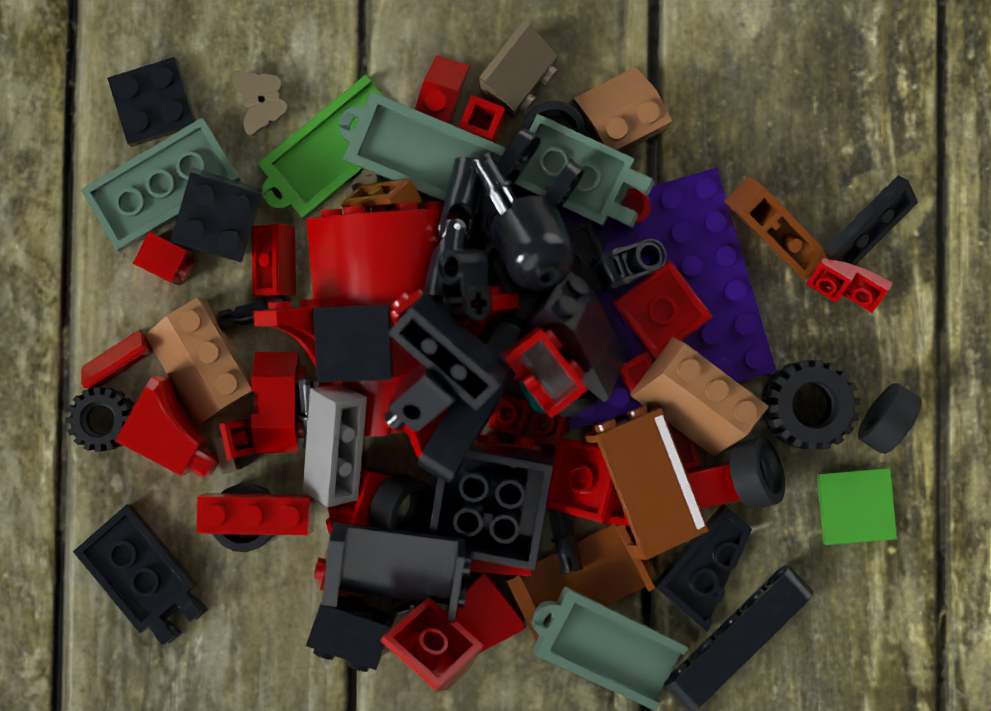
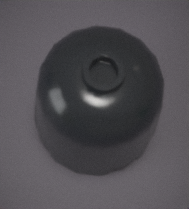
M526 196L511 201L513 207L504 211L501 216L497 213L493 218L490 226L492 243L507 274L517 286L530 291L551 289L565 280L575 262L574 246L559 210L549 204L544 197Z

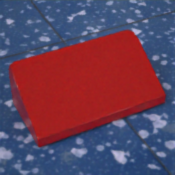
M284 224L253 226L251 230L252 296H294L296 294L295 227Z
M140 330L134 332L86 363L81 368L82 386L87 389L101 387L152 354L153 349L143 332Z

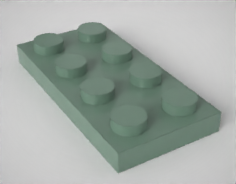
M202 117L82 188L81 192L117 251L121 252L145 238L148 232L153 233L177 219L193 167L232 180L240 181L241 179L208 123Z

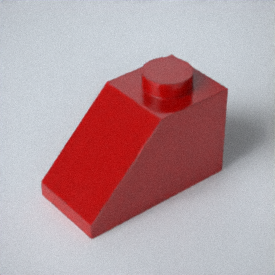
M436 55L424 78L415 110L452 125L470 66Z

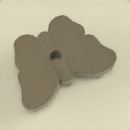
M240 71L232 73L231 80L234 87L246 98L244 105L248 110L244 117L243 125L245 132L249 136H255L259 131L269 127L271 122H277L287 115L289 107L279 94L282 89V81L278 76L261 73L258 76L254 72L244 73ZM265 98V101L260 102V99Z

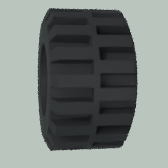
M823 360L797 361L796 363L783 366L784 369L776 371L771 376L773 380L771 383H766L764 388L767 391L766 397L761 398V401L768 405L762 416L770 424L767 428L771 433H775L778 436L777 439L782 443L805 450H825L831 448V444H840L844 441L842 436L844 434H851L854 430L851 422L852 420L858 421L860 413L855 412V405H860V397H854L853 391L858 389L855 383L847 381L849 375L844 370H837V365L824 363ZM804 384L816 385L826 397L827 409L825 415L814 426L801 424L793 412L792 403L794 395Z

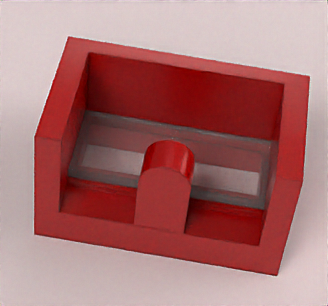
M536 327L512 347L500 354L545 412L553 418L588 390L582 383L586 375L573 359L569 362L565 361L559 353L563 345L550 329L544 333L542 329Z

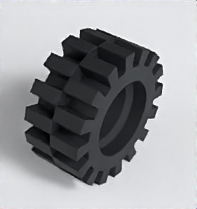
M106 387L86 389L82 391V395H76L73 398L74 405H69L67 409L68 412H71L70 417H65V424L70 423L71 429L67 430L69 436L74 435L76 437L73 441L77 445H84L83 449L88 451L95 450V452L116 449V447H122L123 445L115 442L132 411V400L125 398V393ZM100 405L108 407L114 414L113 427L106 433L96 432L91 427L89 421L92 410Z

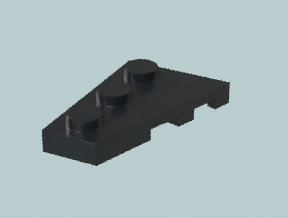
M724 504L706 522L709 531L691 539L653 583L660 592L706 632H708L711 626V617L718 602L721 603L724 596V587L731 570L736 568L752 531L744 521Z

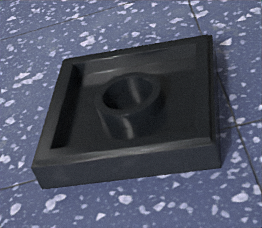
M390 304L313 308L317 383L393 379L391 336L388 334L391 330Z

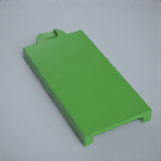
M366 74L258 163L259 167L268 176L263 184L262 194L265 201L271 207L278 210H287L293 207L305 219L364 170V168L343 160L349 142L340 133L339 121L347 109L352 107L364 108L370 91L383 96ZM358 118L352 121L350 131L355 129ZM274 189H277L281 192V200L275 196L273 192Z

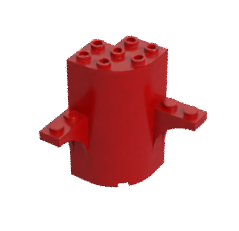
M444 201L423 203V209L420 208L418 202L396 204V211H394L393 205L372 206L371 213L370 208H366V206L344 207L343 211L342 209L320 210L321 217L307 218L313 299L298 300L299 307L292 308L291 301L268 303L269 310L254 311L255 326L273 327L292 336L306 350L316 369L314 307L390 304L391 323V312L394 310L392 308L393 303L406 292L412 295L419 288L423 291L432 251L442 239V236L439 237L438 227ZM450 212L447 214L446 221L455 218L461 220L460 214ZM502 286L489 287L491 300L489 315L481 321H472L469 318H464L459 322L479 339L484 328L495 316L506 310L519 308L518 293H503ZM471 302V306L480 305V302ZM454 303L451 307H460L461 304ZM392 337V380L321 382V386L341 383L367 397L364 436H387L388 433L401 432L408 434L406 426L401 430L391 428L385 421L384 414L389 410L388 406L398 384L420 361Z

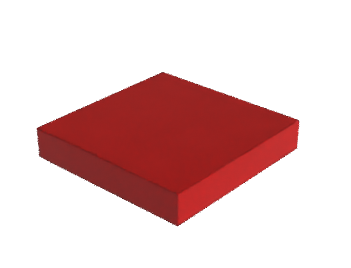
M671 260L612 303L654 360L657 359L672 337L682 341L713 318Z
M559 437L546 508L609 525L617 491L599 446Z

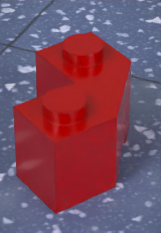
M256 352L251 374V391H255V414H251V431L255 453H299L300 439L303 438L302 420L298 418V412L300 411L299 382L301 379L307 378V367L301 366L299 352Z

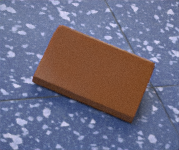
M402 179L361 185L342 201L341 206L342 208L354 206L372 208V206L383 205L396 206L398 203H420L422 200L412 180Z

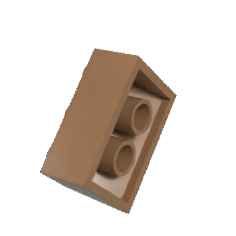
M199 297L193 299L166 315L145 335L167 375L172 379L173 385L197 426L205 424L255 394V391H251L250 372L225 330L220 328L217 317L207 300Z
M674 337L671 338L630 394L641 404L646 405L649 410L661 408L667 423L712 456L717 455L747 436L768 408V405L687 344Z

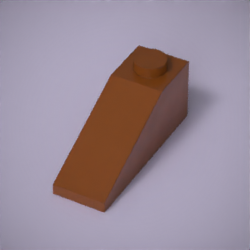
M750 176L723 201L803 280L817 268L823 258H827L822 246L764 186Z

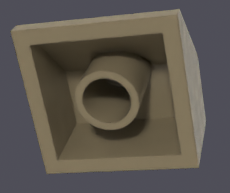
M525 19L480 76V94L490 102L505 107L506 114L512 119L519 112L525 114L536 100L533 93L540 84L546 87L558 71L554 67L558 55Z

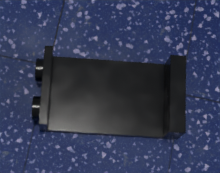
M333 522L328 545L322 605L337 607L340 591L425 601L430 597L435 603L447 604V621L455 622L457 607L464 608L467 586L461 585L462 576L469 577L472 554L465 553L466 539Z

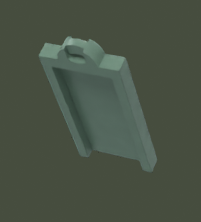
M372 91L369 93L364 108L352 107L347 109L339 121L340 133L349 142L343 157L344 161L392 181L411 179L417 191L440 201H445L454 160L457 157L473 158V162L474 159L492 152L493 157L498 163L505 150L503 146ZM358 118L355 129L350 131L352 121ZM480 197L476 209V216H478Z
M564 586L557 602L549 600L538 604L539 606L534 611L531 619V625L539 635L531 650L536 656L654 711L657 710L660 704L657 699L663 689L664 682L668 679L680 654L685 655L688 650L685 644ZM549 614L547 621L544 623L545 618Z

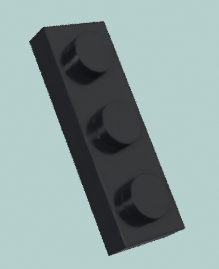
M898 175L887 187L883 188L880 194L863 211L858 213L855 219L838 236L833 238L830 244L823 250L827 258L856 265L918 203L909 181Z

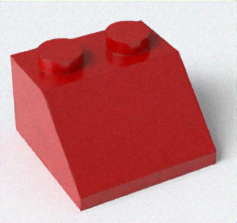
M428 597L382 637L381 642L436 692L446 691L470 669L483 644L456 620L455 622L447 621L448 613Z

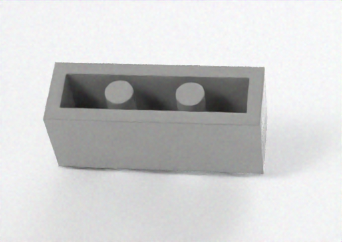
M341 383L310 388L303 491L326 507L358 500L367 397Z

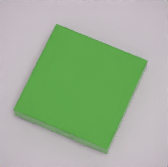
M890 468L817 473L823 544L835 545L897 539Z

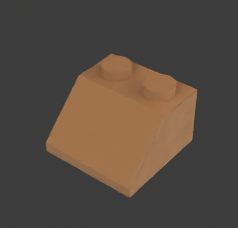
M637 67L573 99L593 139L621 153L666 131L672 123V119L657 90Z

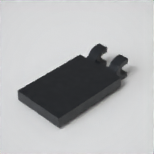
M126 504L73 551L136 630L142 633L150 628L162 646L171 643L182 634L167 619L180 608L189 622L199 619L208 611V608L201 600L190 592L198 584L131 504Z

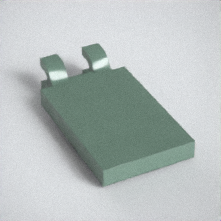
M537 114L530 131L539 136L541 142L537 151L515 182V185L544 197L547 193L545 190L547 185L554 183L560 172L569 163V159L583 167L585 173L563 207L605 226L608 217H611L633 228L639 215L637 212L622 206L621 203L629 186L649 195L655 183L653 179L632 170L636 161L635 158Z

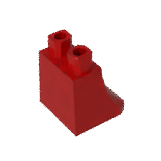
M164 375L153 376L142 391L115 442L180 476L193 472L205 479L208 474L212 475L219 464L217 453L207 448L210 440L192 425L180 407L175 395L172 379Z

